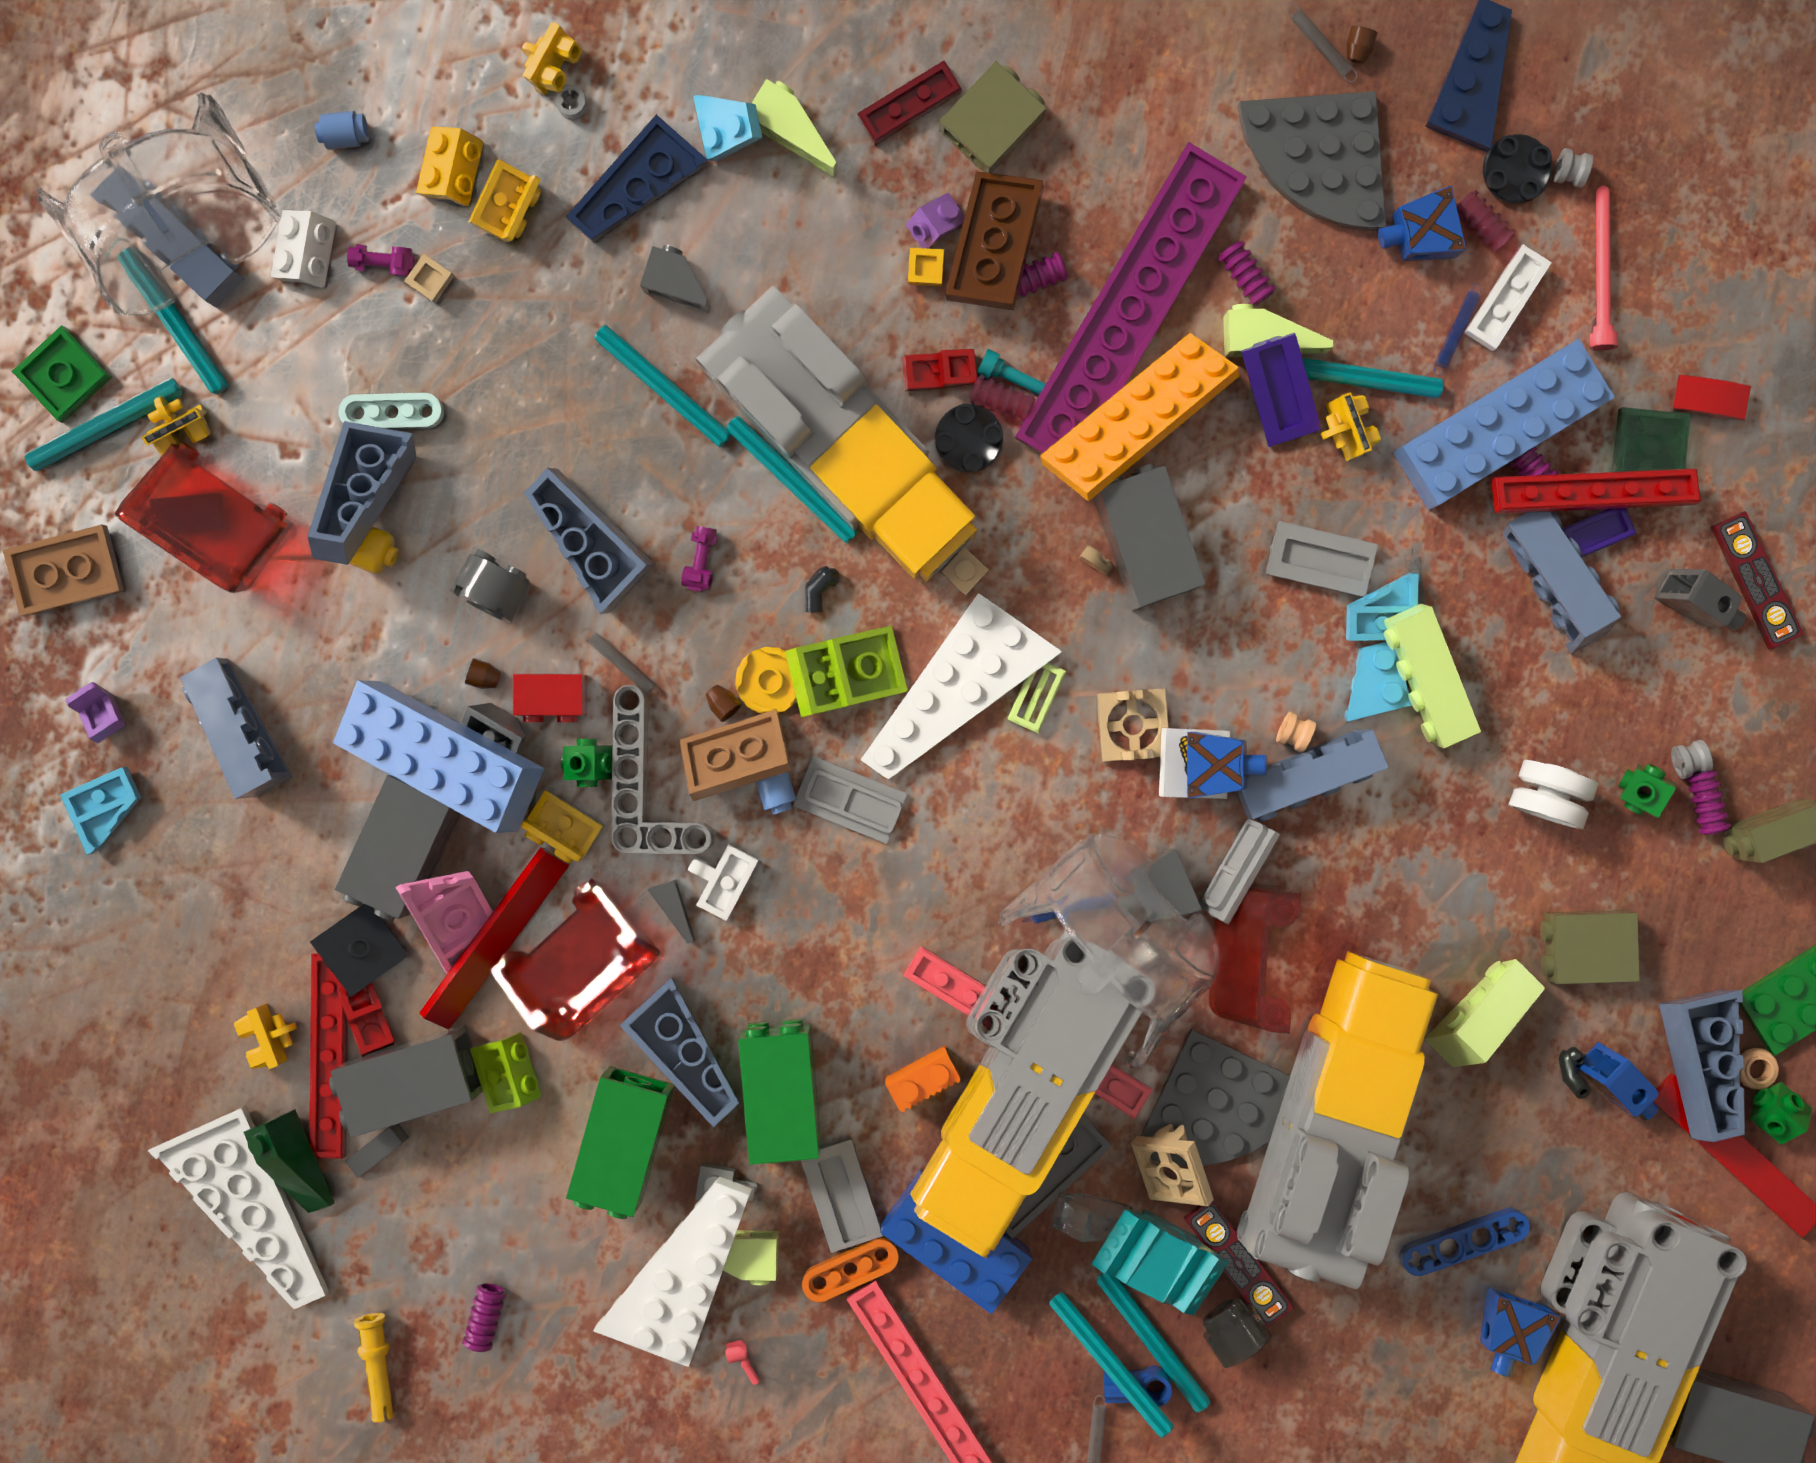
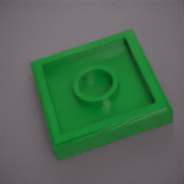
M62 325L12 370V373L51 415L61 423H64L112 378L79 340Z

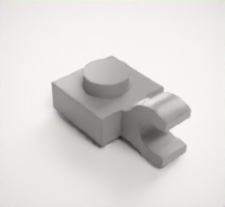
M702 1163L695 1199L700 1200L719 1176L752 1188L748 1201H753L756 1196L758 1183L734 1179L736 1172L734 1168Z

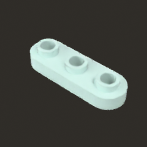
M430 393L354 394L347 396L340 403L339 417L343 423L347 421L391 430L430 429L436 427L442 421L444 407L441 401ZM427 406H431V416L426 418L423 417V409ZM392 407L398 408V415L395 418H389L388 412ZM358 408L364 409V416L361 419H356L354 416Z

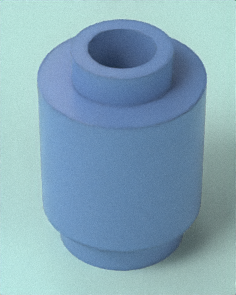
M355 111L321 114L320 122H315L317 140L319 143H324L327 150L361 146V142L369 141L368 125L363 113L356 114Z
M788 772L755 782L764 810L771 809L772 814L775 815L792 809L790 802L797 799Z

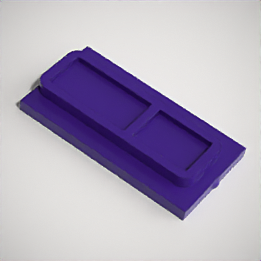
M1295 332L1282 337L1276 336L1241 350L1268 447L1321 430Z

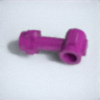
M356 244V247L350 246L348 248L347 263L348 267L355 268L356 271L365 272L366 266L390 268V275L407 277L415 266V256H412L411 248L392 246L391 254L367 252L366 245Z
M696 526V532H692L691 541L697 542L693 567L685 566L681 577V585L688 587V590L703 592V590L709 591L711 589L713 571L706 570L710 545L717 546L719 537H716V529Z

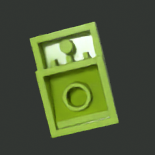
M892 626L837 637L785 651L801 718L908 692Z

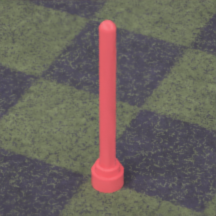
M1600 186L1596 190L1597 326L1593 327V333L1589 335V349L1591 350L1618 348V332L1615 331V326L1611 325L1610 189L1607 186Z

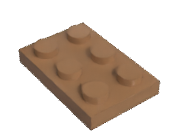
M101 524L3 550L19 616L27 617L124 592L108 526Z
M776 709L680 740L689 795L693 801L792 771L781 719Z

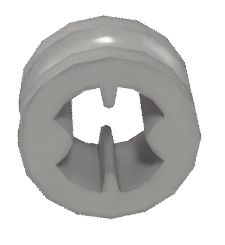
M569 84L565 85L561 92L556 93V107L563 117L569 120H576L585 115L588 102L581 88ZM574 95H577L578 107L572 109L569 106V110L565 109L567 106L564 101L565 98L571 96L574 99Z

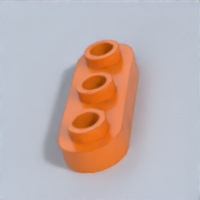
M879 1237L810 1267L803 1276L802 1289L804 1294L814 1302H824L891 1272L898 1263L899 1253L897 1245L887 1237ZM882 1248L888 1252V1255L885 1258H878L875 1252ZM851 1262L857 1266V1269L854 1272H847L844 1266ZM816 1277H823L826 1283L823 1286H817L813 1280Z

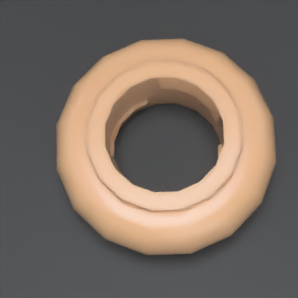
M1751 1048L1741 1054L1744 1056V1069L1740 1070V1082L1744 1086L1754 1090H1761L1762 1088H1768L1775 1082L1778 1077L1779 1066L1777 1059L1772 1053L1762 1048ZM1761 1059L1764 1064V1071L1761 1076L1752 1078L1750 1066L1754 1061Z

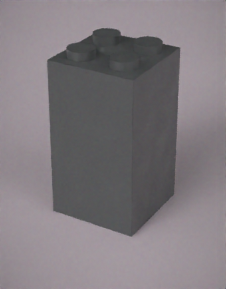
M1154 463L1144 465L1135 469V472L1130 474L1131 477L1123 479L1122 475H1120L1093 498L1132 611L1206 585L1165 465L1158 468L1155 467Z
M387 775L335 890L343 893L342 899L353 905L362 906L364 903L375 908L374 914L383 919L394 921L395 918L400 919L410 915L411 913L395 887L400 884L430 879L461 813L392 775Z
M466 1024L376 1051L364 1057L360 1056L350 1059L331 1070L332 1077L329 1079L332 1094L339 1099L342 1108L339 1113L340 1121L344 1130L349 1131L350 1138L471 1102L481 1094L483 1090L470 1048H473Z
M1699 1368L1668 1442L1674 1448L1725 1463H1804L1803 1454L1807 1441L1814 1432L1813 1420L1815 1416L1785 1393Z

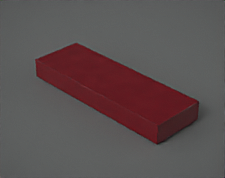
M944 60L857 113V117L876 146L961 94L962 88Z

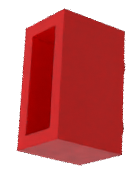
M513 674V715L523 716V722H544V716H557V722H578V716H587V675Z

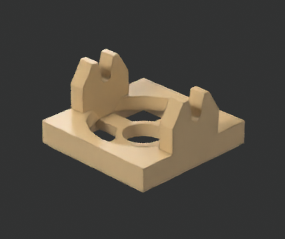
M1165 688L1096 694L1102 762L1149 759L1161 756L1162 728H1168ZM1136 699L1149 704L1156 712L1157 718L1145 719L1142 714L1138 713ZM1126 700L1127 713L1121 717L1120 721L1108 722L1113 709ZM1130 715L1138 716L1143 724L1141 731L1135 735L1126 733L1123 727L1125 718ZM1158 728L1154 741L1146 748L1140 750L1139 737L1144 734L1146 729ZM1121 731L1124 736L1128 737L1129 750L1118 746L1110 737L1109 732Z
M1169 1124L1159 1129L1153 1137L1136 1136L1131 1145L1150 1200L1209 1206L1214 1198L1195 1141H1186L1187 1134L1184 1125L1179 1126L1174 1131L1173 1125ZM1153 1152H1157L1161 1163L1158 1166L1152 1165L1151 1154ZM1170 1153L1181 1156L1187 1162L1189 1169L1180 1168L1178 1164L1172 1161ZM1163 1167L1172 1169L1176 1173L1177 1179L1173 1180L1167 1177Z

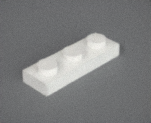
M1522 244L1464 333L1491 351L1497 349L1552 262Z

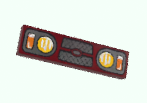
M1741 512L1711 526L1767 648L1774 649L1803 635L1804 633L1747 512Z
M1214 1201L1209 1206H1197L1183 1217L1204 1245L1229 1261L1223 1270L1266 1328L1270 1327L1294 1308L1261 1263L1238 1240L1236 1230Z

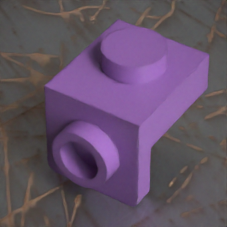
M946 193L921 206L906 225L913 238L922 248L931 249L939 239L960 229L963 226L965 215L951 195Z
M95 682L80 688L65 700L68 707L79 713L89 739L97 744L126 725L114 695Z

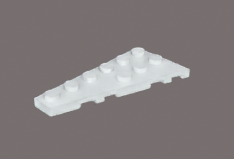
M978 593L861 758V761L888 780L1049 661L1060 655L1062 651Z
M246 1106L149 1149L150 1154L155 1159L159 1158L170 1170L169 1174L177 1183L180 1181L194 1196L193 1200L219 1229L229 1239L232 1237L244 1250L242 1254L250 1262L254 1261L267 1275L266 1280L293 1309H297L329 1293L284 1190L256 1164L253 1154L249 1151L243 1132L255 1125Z
M719 1176L685 1220L678 1225L671 1237L659 1248L634 1278L631 1285L614 1302L606 1315L600 1319L593 1331L689 1367L752 1188Z

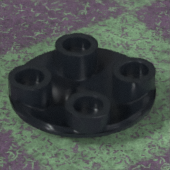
M1514 134L1504 136L1489 149L1483 162V178L1487 188L1495 197L1507 203L1520 204L1533 200L1544 191L1549 183L1552 172L1551 150L1537 139L1528 135Z
M961 404L950 409L939 421L935 433V444L940 457L948 466L961 472H977L987 468L998 457L1003 444V431L996 416L985 407L976 404Z

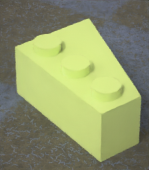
M1517 959L1505 962L1497 961L1491 965L1485 973L1486 976L1424 1038L1452 1067L1486 1063L1545 989Z

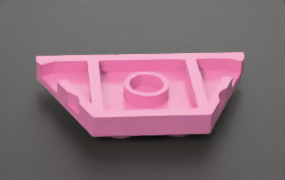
M469 871L400 884L395 887L446 974H448L493 912Z

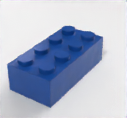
M920 1169L882 1220L880 1233L992 1314L1031 1262L1030 1248L1015 1237L1011 1239L1005 1231L995 1250H991L987 1258H984L920 1219L914 1211L917 1204L910 1195L924 1171Z

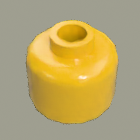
M372 526L349 564L373 574L381 573L387 566L392 568L399 553V549L394 547V536L389 532Z

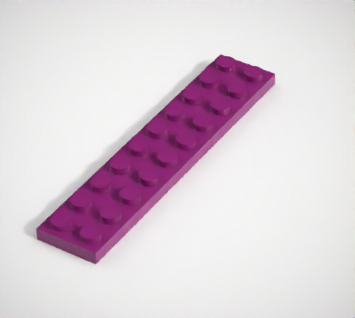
M1187 143L1017 432L1016 440L1043 454L1125 386L1247 176L1192 143Z

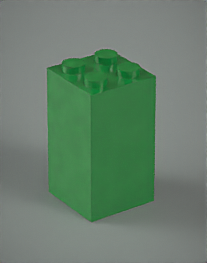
M803 1019L783 1020V1025L769 1027V1022L765 1021L749 1023V1028L743 1029L738 1038L749 1165L819 1159L822 1142L811 1023L803 1024Z
M613 1066L608 1067L598 1082L566 1199L574 1201L573 1204L582 1209L592 1210L594 1207L608 1210L607 1214L614 1218L627 1219L628 1216L634 1217L643 1201L675 1086L673 1083Z

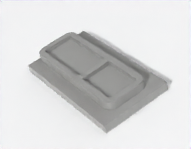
M1278 521L1273 543L1270 546L1271 551L1265 574L1364 597L1367 594L1370 577L1373 572L1372 568L1378 544Z
M813 756L807 772L801 780V786L796 796L797 800L794 801L793 806L887 844L893 828L899 820V814L907 793Z
M1247 819L1199 902L1201 909L1208 912L1211 917H1216L1229 924L1280 834L1267 828L1264 824Z
M852 1138L831 1145H824L820 1150L819 1159L801 1160L831 1253L883 1237L880 1233L881 1227Z

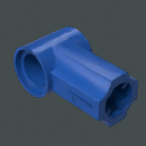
M1152 1365L1144 1370H1128L1158 1406L1168 1403L1172 1395L1170 1378L1162 1367ZM1103 1371L1105 1403H1131L1107 1373ZM1158 1380L1164 1383V1387L1160 1391L1155 1392L1147 1388L1148 1383Z

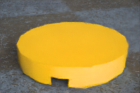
M763 647L752 651L742 659L736 671L735 685L739 697L747 707L762 714L775 709L780 713L796 703L797 698L784 650L774 647Z

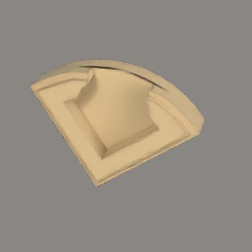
M1090 545L1083 550L1078 558L1108 576L1113 568L1112 561L1102 557L1101 552Z

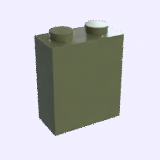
M997 61L992 64L939 121V132L982 172L987 173L995 171L1044 119L1046 111L1043 98L1035 90L1030 89L1028 91L1019 83L1020 78L1017 73L1007 65L1002 67Z
M1795 799L1731 823L1732 827L1728 831L1723 832L1725 836L1722 839L1727 853L1733 859L1764 863L1815 844L1816 800Z
M1628 910L1544 912V921L1540 925V934L1542 940L1545 941L1546 955L1542 956L1541 968L1546 976V980L1555 984L1640 982L1638 913Z

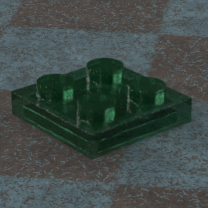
M1627 407L1618 409L1612 472L1685 469L1691 414Z

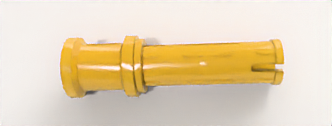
M370 1313L354 1320V1326L359 1330L361 1345L358 1348V1355L365 1361L373 1422H384V1415L387 1416L388 1420L394 1417L385 1357L390 1347L384 1337L383 1323L386 1321L383 1313Z

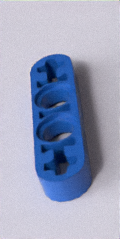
M1504 1208L1409 1242L1400 1250L1399 1260L1403 1268L1411 1275L1424 1276L1525 1239L1529 1234L1530 1223L1527 1217L1517 1209ZM1511 1217L1516 1221H1520V1223L1515 1225L1516 1231L1511 1232L1508 1228L1498 1230V1233L1501 1235L1500 1238H1498L1497 1232L1492 1226V1223H1495L1499 1228L1509 1225V1218ZM1481 1227L1486 1228L1489 1232L1486 1243L1482 1245L1474 1244L1472 1242L1474 1230ZM1446 1239H1453L1457 1243V1249L1451 1256H1443L1440 1253V1244ZM1430 1245L1433 1254L1437 1258V1260L1434 1261L1429 1255L1422 1257L1420 1259L1419 1266H1415L1412 1262H1408L1413 1259L1412 1253L1415 1251H1417L1421 1256L1430 1254L1431 1252L1427 1248Z

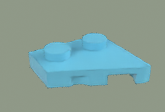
M704 95L693 96L705 155L708 161L717 162L762 139L756 104Z
M1408 573L1347 605L1346 640H1386L1384 631L1387 628L1384 620L1418 605L1419 574Z
M1386 641L1359 648L1356 660L1357 669L1350 688L1352 692L1349 706L1344 716L1346 722L1412 705L1406 681L1402 679L1397 670L1396 662L1399 661L1395 649L1392 650Z
M121 767L60 794L86 855L96 853L141 799V795L128 767Z

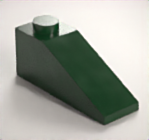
M295 1109L275 1116L243 1132L249 1151L253 1154L256 1164L308 1213L335 1204Z

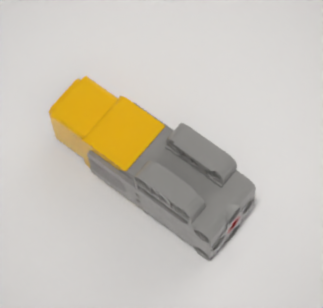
M774 286L767 290L746 311L741 310L724 325L721 330L722 334L696 358L697 363L707 378L740 410L853 530L859 527L871 540L875 538L914 580L920 575L925 582L929 581L976 536L978 529L973 525L976 515L937 475L936 467L928 459L929 451L869 389L866 378L849 358L798 305H792Z
M1065 930L1060 938L1052 941L1044 955L1034 949H1012L1002 957L966 1019V1027L969 1033L990 1047L945 1121L941 1130L942 1141L910 1193L912 1199L917 1204L914 1211L920 1219L984 1258H987L991 1250H995L1026 1195L1035 1193L1042 1185L1095 1093L1094 1091L1098 1089L1145 1006L1151 1000L1154 988L1147 976L1127 965L1125 961L1111 952L1068 930ZM1021 956L1026 960V969L1023 973L1018 968V960ZM1002 988L1005 989V993L1008 995V999L1006 1001L1004 1000V996L1000 993ZM994 1004V1008L1001 1010V1012L990 1009V1006ZM989 1016L992 1023L991 1028L983 1033L981 1029L982 1020Z
M1347 951L1345 960L1337 959L1320 1014L1313 1015L1308 1029L1304 1032L1249 1208L1243 1212L1239 1220L1237 1238L1255 1259L1287 1268L1292 1274L1309 1281L1319 1282L1320 1279L1353 1289L1360 1287L1368 1263L1378 1266L1383 1261L1409 1180L1408 1167L1399 1161L1396 1155L1422 1077L1425 1057L1424 1053L1420 1050L1438 997V993L1429 990L1430 979L1412 971Z
M1628 1192L1620 1193L1613 1199L1605 1219L1586 1211H1579L1571 1215L1541 1283L1543 1297L1556 1310L1566 1314V1319L1534 1392L1533 1401L1537 1412L1515 1463L1660 1462L1736 1281L1746 1270V1256L1741 1250L1730 1244L1731 1238L1703 1225L1696 1219L1669 1206L1652 1202ZM1589 1225H1593L1592 1232L1588 1236L1583 1237L1584 1229ZM1567 1288L1566 1294L1562 1298L1556 1299L1559 1290Z

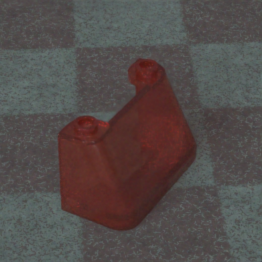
M181 442L180 445L171 444L120 503L114 512L115 516L218 587L230 593L249 590L294 523L285 518L288 513L281 507L271 502L268 506L255 503L201 466L202 462L198 459L200 453L184 442Z
M593 878L581 884L575 890L572 904L577 910L529 954L523 951L507 952L500 958L499 963L490 970L532 1030L556 1041L567 1040L579 1032L648 969L660 954V950L607 890Z
M1251 884L1229 924L1215 917L1208 1001L1212 1012L1219 1018L1269 1032L1290 1034L1291 1010L1288 1004L1281 998L1265 996L1270 926L1284 927L1295 922L1300 912L1301 893L1284 886Z

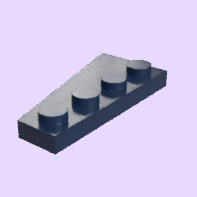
M1490 0L1477 1L1425 127L1485 152L1491 149L1512 9Z
M656 114L566 215V218L592 242H595L709 164V162Z

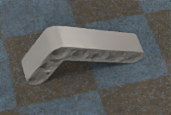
M634 685L622 686L616 691L613 699L612 844L622 853H703L711 847L714 841L713 830L706 823L647 821L649 700L647 693L641 687ZM629 691H634L639 696V705L634 710H628L623 704V697ZM628 725L635 726L639 732L638 740L634 744L626 743L622 736L624 728ZM627 759L634 760L638 765V773L632 779L627 778L622 772V765ZM627 793L633 794L637 798L638 806L634 812H627L622 807V798ZM627 827L632 828L637 833V842L634 846H627L622 842L621 833L623 829ZM659 828H665L671 833L672 840L667 847L660 846L655 841V833ZM697 828L705 833L706 843L703 847H695L690 843L689 833L692 829Z

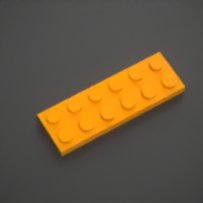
M1189 333L1041 454V463L1089 502L1240 376L1239 367L1192 333Z

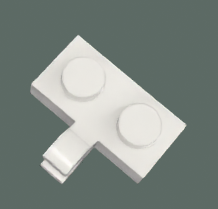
M730 844L726 847L716 868L695 856L688 871L709 881L696 906L727 921L759 859Z

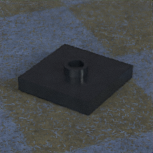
M366 904L358 907L310 941L312 947L350 997L356 995L409 956L383 920L374 914V908Z

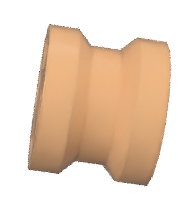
M1289 711L1279 728L1276 742L1282 745L1288 743L1294 747L1295 751L1303 753L1313 736L1316 722L1312 720L1303 721L1298 718L1296 713Z

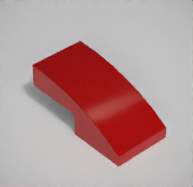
M974 349L941 350L939 353L904 355L902 357L905 392L977 383Z
M1679 375L1673 411L1709 414L1710 418L1745 421L1751 386L1712 378Z
M373 983L353 997H350L343 987L337 989L361 1057L394 1045V1039L383 1014L382 1006Z

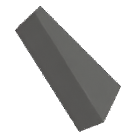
M675 879L647 889L686 943L694 942L696 939L677 880Z
M399 1124L389 1126L347 1159L345 1163L356 1177L359 1178L405 1142L409 1136Z

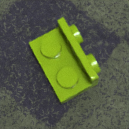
M521 1032L504 1039L470 1048L490 1114L522 1107L541 1097L538 1080L529 1057L528 1047Z

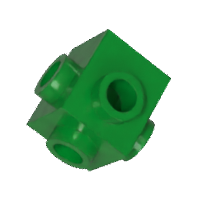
M576 739L577 746H563L561 769L564 772V780H577V787H598V780L612 779L613 745H597V739Z
M1647 763L1646 767L1638 764L1634 772L1627 769L1619 782L1618 787L1623 789L1620 799L1625 801L1624 806L1637 814L1643 815L1646 811L1659 818L1676 790V783L1665 778L1667 773L1662 769ZM1641 786H1648L1651 791L1645 793L1640 791L1639 788Z
M1782 1082L1770 1088H1762L1753 1097L1750 1119L1780 1145L1808 1131L1812 1107L1803 1101L1799 1094L1790 1090Z

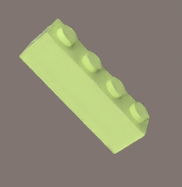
M1418 604L1385 619L1384 623L1387 630L1384 631V637L1392 650L1395 649L1399 658V661L1396 662L1397 670L1402 679L1409 683L1412 691L1408 694L1415 711H1420L1424 721L1421 724V729L1426 740L1444 749L1480 733V727L1433 608L1428 605Z

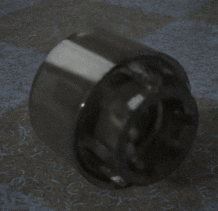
M1237 1297L1219 1304L1203 1318V1326L1206 1329L1203 1337L1223 1368L1232 1367L1248 1359L1263 1348L1272 1337L1271 1332L1252 1304L1245 1305L1242 1299Z

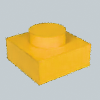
M910 248L908 285L942 287L944 249Z

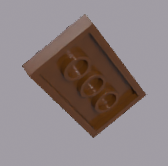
M976 171L945 293L947 301L1014 311L1044 189L1043 180Z

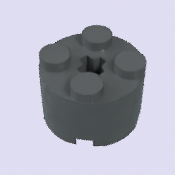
M477 549L475 554H469L450 592L457 597L460 594L468 598L467 603L499 620L504 617L507 623L512 624L531 589V586L528 584L530 580L526 578L527 575L511 565H508L506 570L495 562L496 558Z

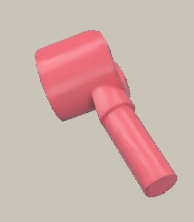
M738 1340L727 1343L726 1357L728 1363L732 1364L740 1361L752 1384H758L760 1379L750 1364L745 1342Z

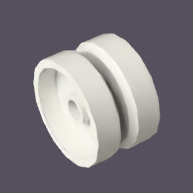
M1524 760L1518 776L1524 783L1538 789L1536 791L1522 787L1515 788L1509 806L1548 821L1583 830L1589 813L1584 807L1570 802V798L1583 802L1593 801L1599 783L1564 767Z

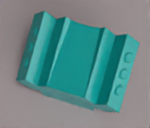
M1125 1209L1093 1260L1092 1265L1104 1274L1115 1276L1124 1284L1162 1303L1173 1305L1184 1314L1195 1315L1229 1261L1204 1245L1195 1234L1145 1209L1141 1213Z

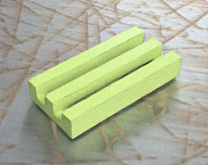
M1049 663L1041 667L1044 671L1023 717L1020 718L1017 714L1036 672L1024 680L1007 720L1036 733H1039L1066 673L1065 670ZM1050 672L1056 674V677L1035 724L1031 723L1029 719Z

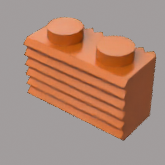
M945 1045L885 1077L886 1087L901 1112H905V1108L911 1109V1105L917 1106L918 1101L923 1103L924 1098L929 1099V1096H935L936 1092L941 1093L942 1088L947 1089L948 1085L953 1086L954 1082H960V1072Z

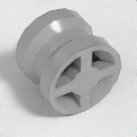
M1564 148L1557 159L1553 181L1560 184L1567 181L1571 182L1574 187L1582 188L1590 175L1593 155L1588 153L1577 155L1572 149Z
M1703 740L1693 741L1687 747L1678 745L1671 749L1673 767L1681 779L1690 778L1696 772L1712 771V755L1709 747Z

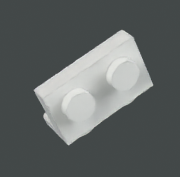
M282 210L276 249L273 256L271 278L279 281L304 282L315 287H325L336 222L312 211Z

